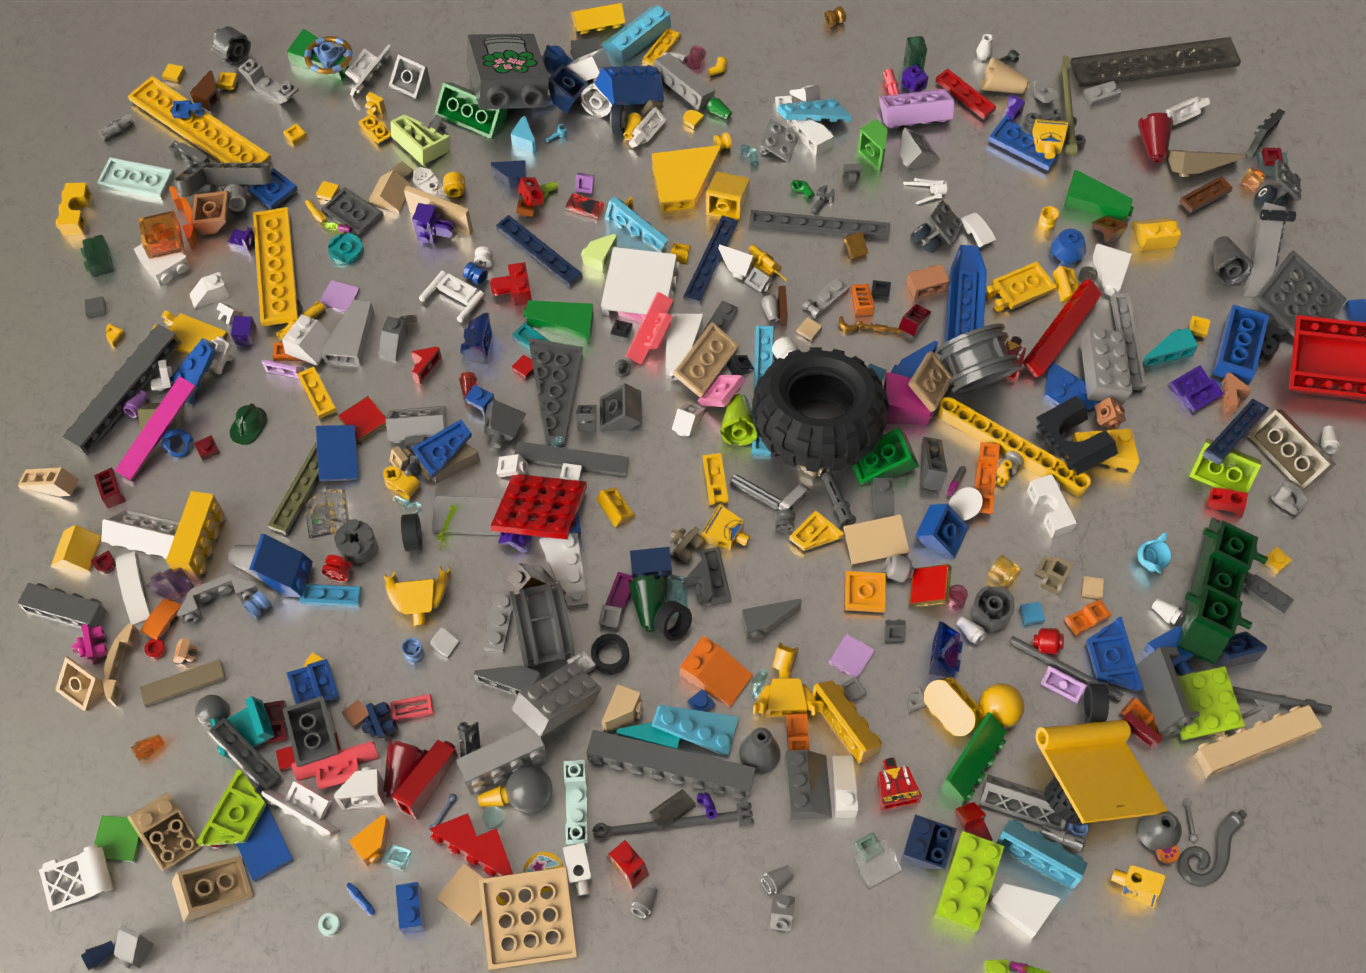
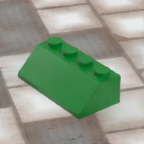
M443 82L434 115H438L445 120L493 139L505 123L509 109H479L474 91L453 82Z
M987 712L940 790L942 794L961 806L965 800L968 802L971 800L975 793V790H973L976 783L980 785L986 775L983 773L985 767L990 768L996 759L993 756L995 751H1001L1006 743V740L1003 739L1006 731L991 713Z

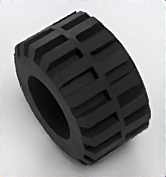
M1055 776L1044 791L1045 799L1049 803L1050 808L1063 820L1071 824H1077L1078 826L1088 824H1082Z

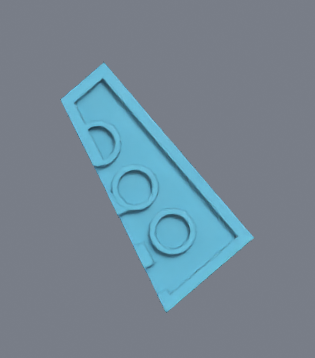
M659 705L656 709L652 726L715 753L727 756L729 755L739 717Z

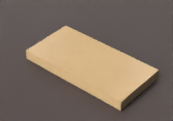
M406 186L404 189L410 212H415L418 203L433 205L436 207L437 213L440 214V218L453 222L456 230L471 235L473 232L468 208L411 186Z
M711 322L672 374L697 396L702 397L740 345Z

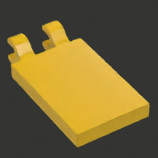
M1036 261L993 279L992 285L986 287L985 298L989 300L999 293L1002 298L996 300L997 305L993 306L994 310L999 313L1008 306L1013 310L1056 291L1057 286Z
M165 310L161 316L165 318L164 322L171 325L169 330L174 332L181 342L175 350L187 355L192 352L202 338L210 342L211 340H216L217 336L223 337L224 340L228 337L227 331L179 313L176 317L171 312Z

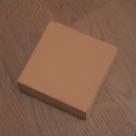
M356 700L341 712L354 729L365 722L364 719L366 717H370L368 711L359 700Z

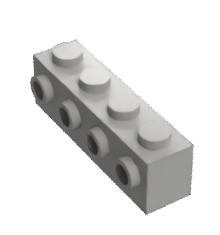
M670 53L655 59L653 67L661 75L662 81L698 110L708 105L715 94L713 87Z

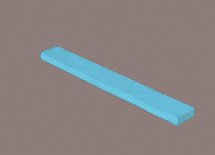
M756 325L754 389L760 377L764 376L767 368L773 363L774 326ZM757 434L756 440L752 442V455L771 456V452L768 451L761 437Z

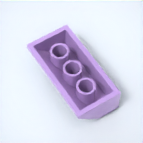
M945 88L879 96L883 122L889 128H898L901 125L914 126L917 123L930 124L933 121L947 122L949 119H954V99Z

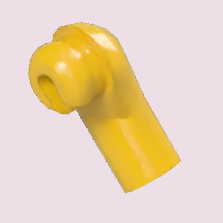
M719 57L716 66L708 68L710 77L725 71L728 64L725 57Z

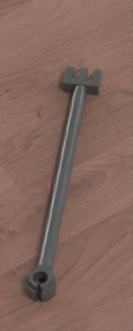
M751 802L736 804L737 811L717 813L714 819H709L707 815L612 827L604 823H598L593 827L592 832L593 837L597 841L602 842L612 835L738 820L739 827L754 824V819H745V817L753 816L751 810L744 811V809L752 807ZM603 828L605 831L602 834H598L597 830Z

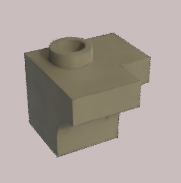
M1045 555L1035 573L1044 578L1040 587L1058 596L1074 564L1056 555L1054 558Z

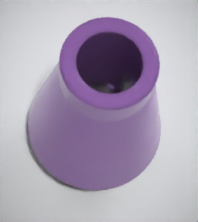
M139 391L138 394L124 404V413L131 418H136L138 416V409L146 403L149 395L144 391Z

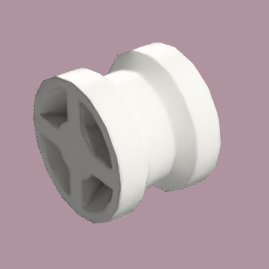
M487 247L477 248L475 250L476 258L474 263L479 268L487 269L491 267L492 250Z

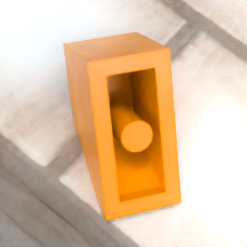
M384 814L349 840L352 847L367 866L378 862L382 858V854L385 853L390 822Z

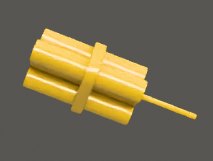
M754 244L749 247V254L755 258L753 267L769 277L777 273L788 282L787 279L778 273L781 271L782 266L775 262L770 254L763 252Z

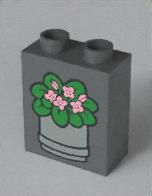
M534 33L468 35L467 67L479 109L547 107L549 77Z

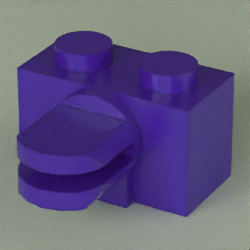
M418 203L412 218L417 241L434 244L437 236L450 238L455 229L454 223L442 220L435 206Z

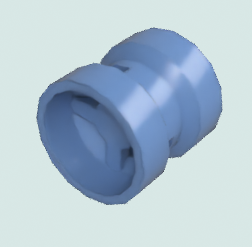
M260 591L253 595L252 600H247L243 604L246 610L256 619L261 615L262 610L268 609L272 605Z
M408 638L402 643V652L409 663L416 664L423 660L425 652L417 638Z

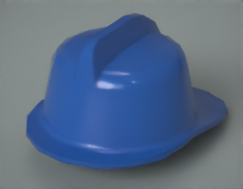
M547 45L542 56L545 68L552 74L562 64L567 66L573 62L562 47Z

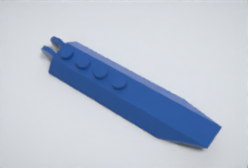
M960 245L952 263L946 342L964 333L984 327L987 270L978 246Z

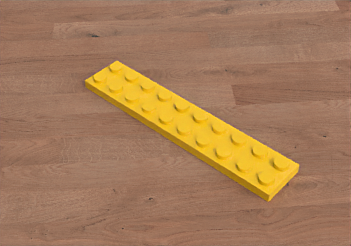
M153 76L128 95L131 102L221 163H268L271 160L270 154L206 111L204 116L191 114L190 118L174 119L172 116L174 101L188 99Z

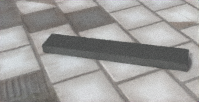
M520 441L517 442L514 454H519L528 463L562 467L563 463L581 465L583 471L626 477L629 457Z

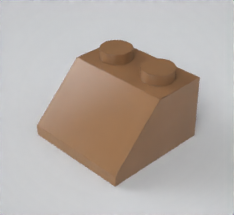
M228 191L194 195L191 225L200 236L216 234L226 222Z

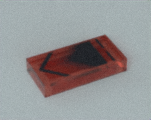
M572 193L565 208L568 211L598 220L604 208V203Z

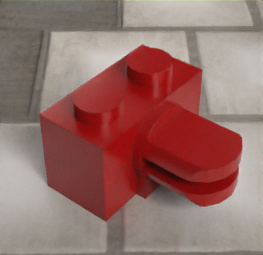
M525 262L509 264V276L491 279V292L495 296L510 294V297L514 299L515 306L528 304V300L532 301Z

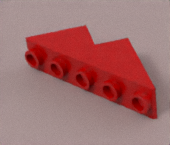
M468 813L429 828L432 834L430 837L432 841L439 845L441 843L449 846L447 849L457 856L459 854L466 857L465 860L475 867L477 864L484 868L483 871L489 876L513 874L497 828L476 836Z

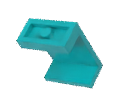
M251 696L245 700L247 708L226 720L255 748L275 737L263 700ZM212 718L210 720L212 727L220 720ZM219 745L217 746L221 756L232 759Z

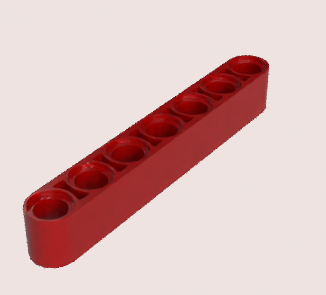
M1087 279L1081 283L1024 359L1023 364L1034 377H1039L1048 369L1101 297L1102 291L1092 279Z

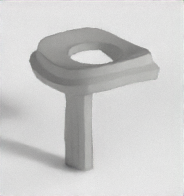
M1288 481L1281 482L1271 494V499L1275 504L1290 514L1295 515L1300 513L1309 500L1307 495L1297 485ZM1291 493L1296 497V503L1293 505L1285 501Z

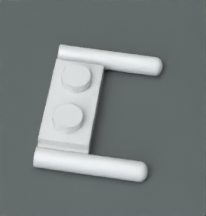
M442 270L420 295L419 299L425 302L433 291L438 288L443 293L467 305L457 317L459 322H463L485 294Z

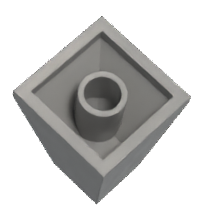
M907 128L903 129L899 155L903 159L902 163L907 168L918 170L940 160L923 135Z

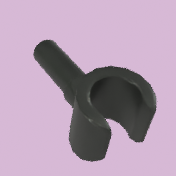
M1011 50L1007 56L999 60L1004 62L1010 59L1015 63L1019 60L1018 56L1020 54L1016 50Z

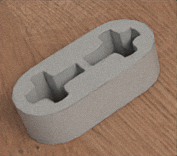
M800 484L780 503L778 509L793 511L808 496L810 489L804 484Z

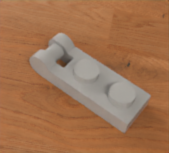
M835 277L810 300H806L802 308L805 311H810L811 315L817 319L849 292L850 287L838 277Z

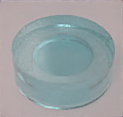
M489 807L483 812L482 820L487 828L496 829L502 825L504 815L498 807Z

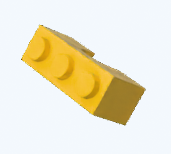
M86 182L65 183L64 190H62V202L59 204V216L56 218V226L60 229L62 235H84L86 219L81 210L77 209L90 206L92 193Z

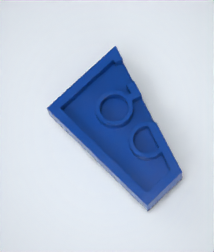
M204 338L200 340L175 371L173 377L170 378L173 384L180 376L196 386V389L187 401L189 404H194L196 400L194 398L197 389L201 388L203 375L208 372L217 352L211 343Z

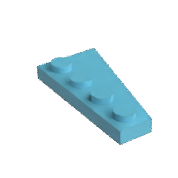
M832 98L828 100L779 104L777 111L785 120H806V118H810L814 121H821L822 118L830 119V122L844 119V122L850 123L852 116L838 101Z
M615 196L609 200L605 214L606 219H614L617 221L616 225L621 228L627 227L632 235H640L645 243L660 252L666 248L669 239L662 232L657 231L650 222L643 220L636 211L628 208L622 200L617 199Z

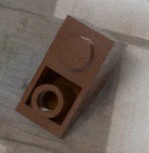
M210 70L190 92L193 102L201 103L202 108L209 111L220 101L216 79Z

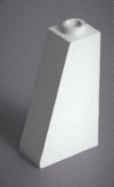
M669 314L673 318L670 328L666 331V379L679 380L672 373L698 340L703 327V314Z

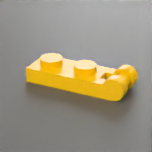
M721 453L702 455L709 505H715L717 502L729 503ZM714 491H721V494L714 495Z

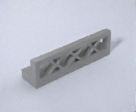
M989 774L987 775L980 805L1040 825L1045 824L1060 831L1064 829L1066 823L1063 819H1061L1060 824L1049 819L1048 815L1055 811L1050 808L1049 803L1045 799L1044 792ZM988 791L998 794L1001 800L994 803L987 801ZM1015 799L1019 801L1021 807L1012 809L1009 808L1006 802ZM1037 806L1042 813L1037 816L1030 815L1027 808Z

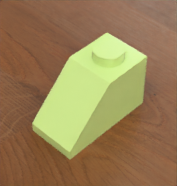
M612 234L590 241L587 248L585 247L581 254L583 265L603 272L611 258L613 247L618 246L617 235Z

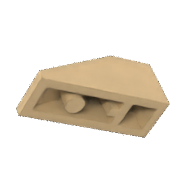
M62 467L27 469L17 486L55 496H71L76 489L79 479Z

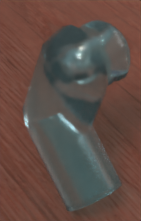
M746 144L741 145L739 148L741 154L750 159L751 166H758L759 160L756 149Z
M760 669L752 679L750 694L758 699L763 690L760 689L761 684L768 676V672L764 669Z

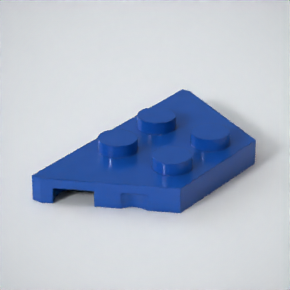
M1052 362L1048 367L1044 398L1058 406L1077 396L1086 407L1087 412L1094 411V406L1101 401L1088 400L1085 381Z
M1118 617L1113 623L1105 626L1099 633L1094 634L1086 641L1096 680L1141 692L1143 686L1122 617Z

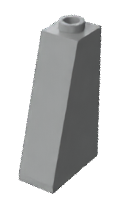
M353 300L321 350L324 362L361 366L374 314L371 301Z

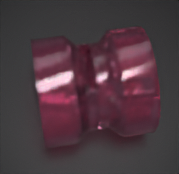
M693 46L686 57V65L691 69H699L706 57V51L700 46Z
M957 584L951 586L945 599L946 606L951 610H961L968 597L967 589Z

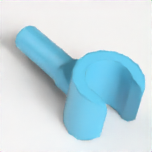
M559 124L557 132L546 138V142L548 143L558 136L561 138L566 137L567 128L564 129V124Z

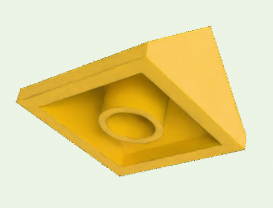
M77 525L64 530L51 566L54 568L90 572L93 565L91 560L96 556L102 537Z

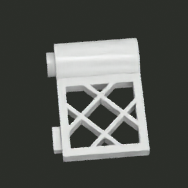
M97 844L85 847L83 853L57 863V859L46 862L43 864V868L39 869L50 912L114 889L103 847H97ZM77 861L79 870L76 876L68 873L67 870L71 863ZM51 870H56L60 873L55 884L50 882L47 872ZM64 876L73 879L69 890L59 886ZM77 882L84 885L86 894L78 896L72 893ZM59 890L66 895L62 903L56 905L54 895Z

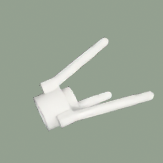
M915 178L914 181L916 182H903L904 185L930 186L931 193L935 194L934 196L917 201V205L934 199H942V195L947 193V182L945 180Z

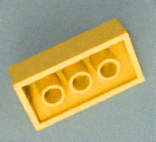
M833 680L815 684L813 696L817 701L823 702L824 714L822 715L859 766L880 753L882 747L880 738L877 734H873L870 731L867 720L864 717H860L856 712L855 704L851 700L848 701L844 696L843 688L839 684L836 685Z

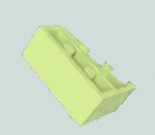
M405 114L391 121V137L422 165L450 151L449 135L444 134L443 136L437 133L436 129L432 127L429 129L423 126L422 122Z

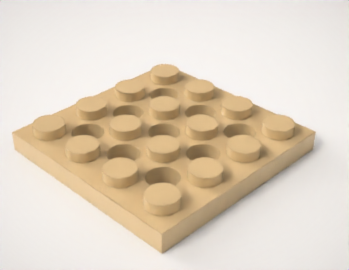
M566 867L478 879L488 970L577 957ZM544 886H550L553 889V896L549 899H545L541 895V889ZM522 889H528L531 892V899L527 902H523L519 898V892ZM500 892H506L509 895L510 900L508 904L501 905L498 903L497 896ZM547 908H552L556 912V918L553 921H547L543 916ZM526 911L534 915V921L531 924H525L522 921V914ZM506 914L512 918L511 926H501L500 917ZM549 931L558 933L559 939L554 944L546 940V934ZM528 934H533L537 939V943L533 947H529L524 943V938ZM506 937L512 938L515 942V946L511 950H506L502 946V941Z

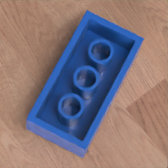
M1237 305L1231 307L1226 317L1212 375L1225 378L1227 373H1232L1244 384H1250L1256 374L1270 315Z

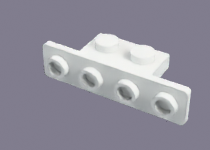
M388 44L378 57H375L364 48L349 66L345 74L357 82L351 90L350 95L352 97L355 93L359 94L364 87L362 84L365 81L367 83L373 76L372 72L374 70L378 71L381 67V61L383 59L387 60L391 54L389 50L392 45Z
M298 780L294 781L286 797L273 789L262 791L261 796L266 798L267 803L274 806L278 805L283 808L284 813L296 816L304 825L313 826L318 829L317 832L319 834L331 836L339 832V828L323 819L332 800Z

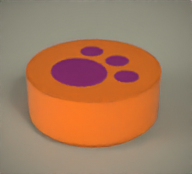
M1176 845L1167 850L1158 849L1156 855L1162 863L1172 864L1179 858L1180 850Z

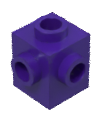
M915 64L903 71L901 83L911 93L920 92L927 88L929 76Z

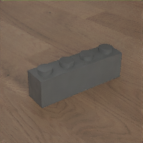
M28 583L17 603L24 612L80 628L85 624H88L90 628L99 626L106 613V609L101 605L102 602L97 599H84L79 594L73 593L70 595L59 588L49 589L41 583L36 585Z

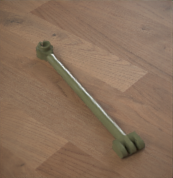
M1063 56L1060 72L1061 76H1063L1069 144L1065 146V155L1077 156L1069 77L1070 60L1069 56Z

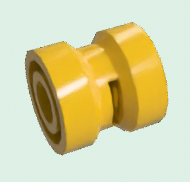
M1046 206L1041 211L1038 225L1042 230L1050 231L1055 228L1059 211L1055 207Z

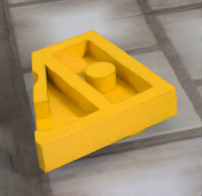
M815 510L790 535V540L803 551L839 540L844 536V533Z

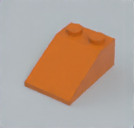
M705 636L700 638L680 666V676L730 708L753 677L752 673L722 647Z

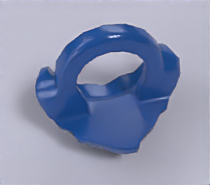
M173 429L165 433L161 446L170 455L183 457L189 452L190 443L193 442V438L185 430ZM181 436L185 443L183 452L174 453L171 450V438Z

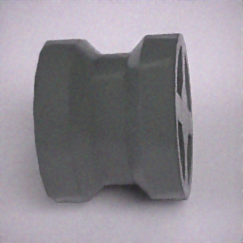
M779 510L776 514L778 519L775 523L776 530L781 532L793 531V521L796 514L790 510Z

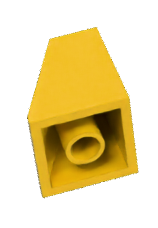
M716 171L706 191V215L716 217L723 215L740 221L750 190V178Z

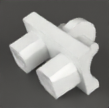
M217 336L216 340L210 341L217 352L209 369L216 374H221L226 361L233 360V356L229 354L233 344L224 340L223 337Z

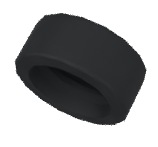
M417 513L401 516V534L405 551L422 549V531Z
M668 601L656 612L653 621L654 629L657 634L667 640L677 641L688 632L692 622V613L689 608L681 603ZM678 612V619L675 625L667 630L668 621L671 616Z
M617 634L601 635L592 644V661L595 663L596 669L604 674L612 675L619 673L625 669L629 662L628 644ZM615 644L621 648L622 657L616 663L605 664L601 662L598 656L600 648L604 645Z
M1089 683L1086 685L1084 692V714L1088 723L1104 722L1107 720L1109 712L1107 687L1105 684Z

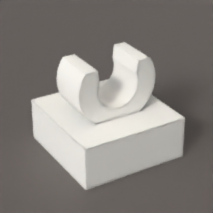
M219 303L217 307L221 311L218 319L224 321L227 316L226 324L229 325L233 324L234 316L243 315L242 311L229 304Z

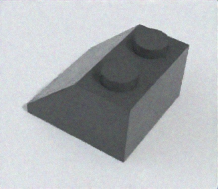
M624 383L600 397V430H630L642 423L641 390Z

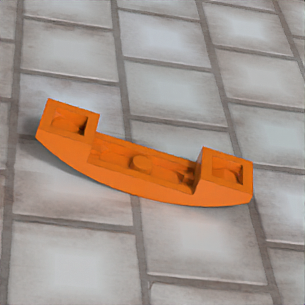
M171 186L169 190L178 211L184 209L189 224L182 227L191 249H194L197 244L198 233L191 225V206L187 199L179 197L177 189Z
M980 443L974 489L981 493L983 499L980 513L993 514L1000 444Z

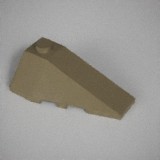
M1168 150L1167 158L1172 172L1179 173L1181 177H1190V174H1199L1244 159L1245 154Z

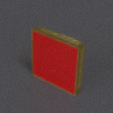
M369 396L337 415L343 425L355 426V439L358 444L386 427V416Z
M949 564L914 568L909 604L912 607L949 603L952 567Z

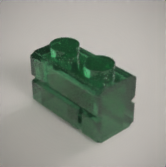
M923 36L907 38L903 60L905 68L917 64L924 70L927 47Z
M98 235L93 238L84 239L82 241L83 247L80 249L83 257L87 260L84 261L87 272L90 271L93 277L114 272L108 243L104 236Z

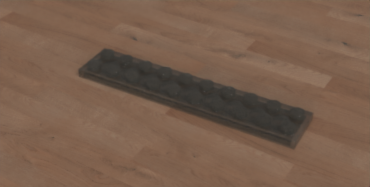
M1231 37L1071 58L1070 61L1079 88L1101 85L1110 81L1117 83L1236 67L1241 63Z

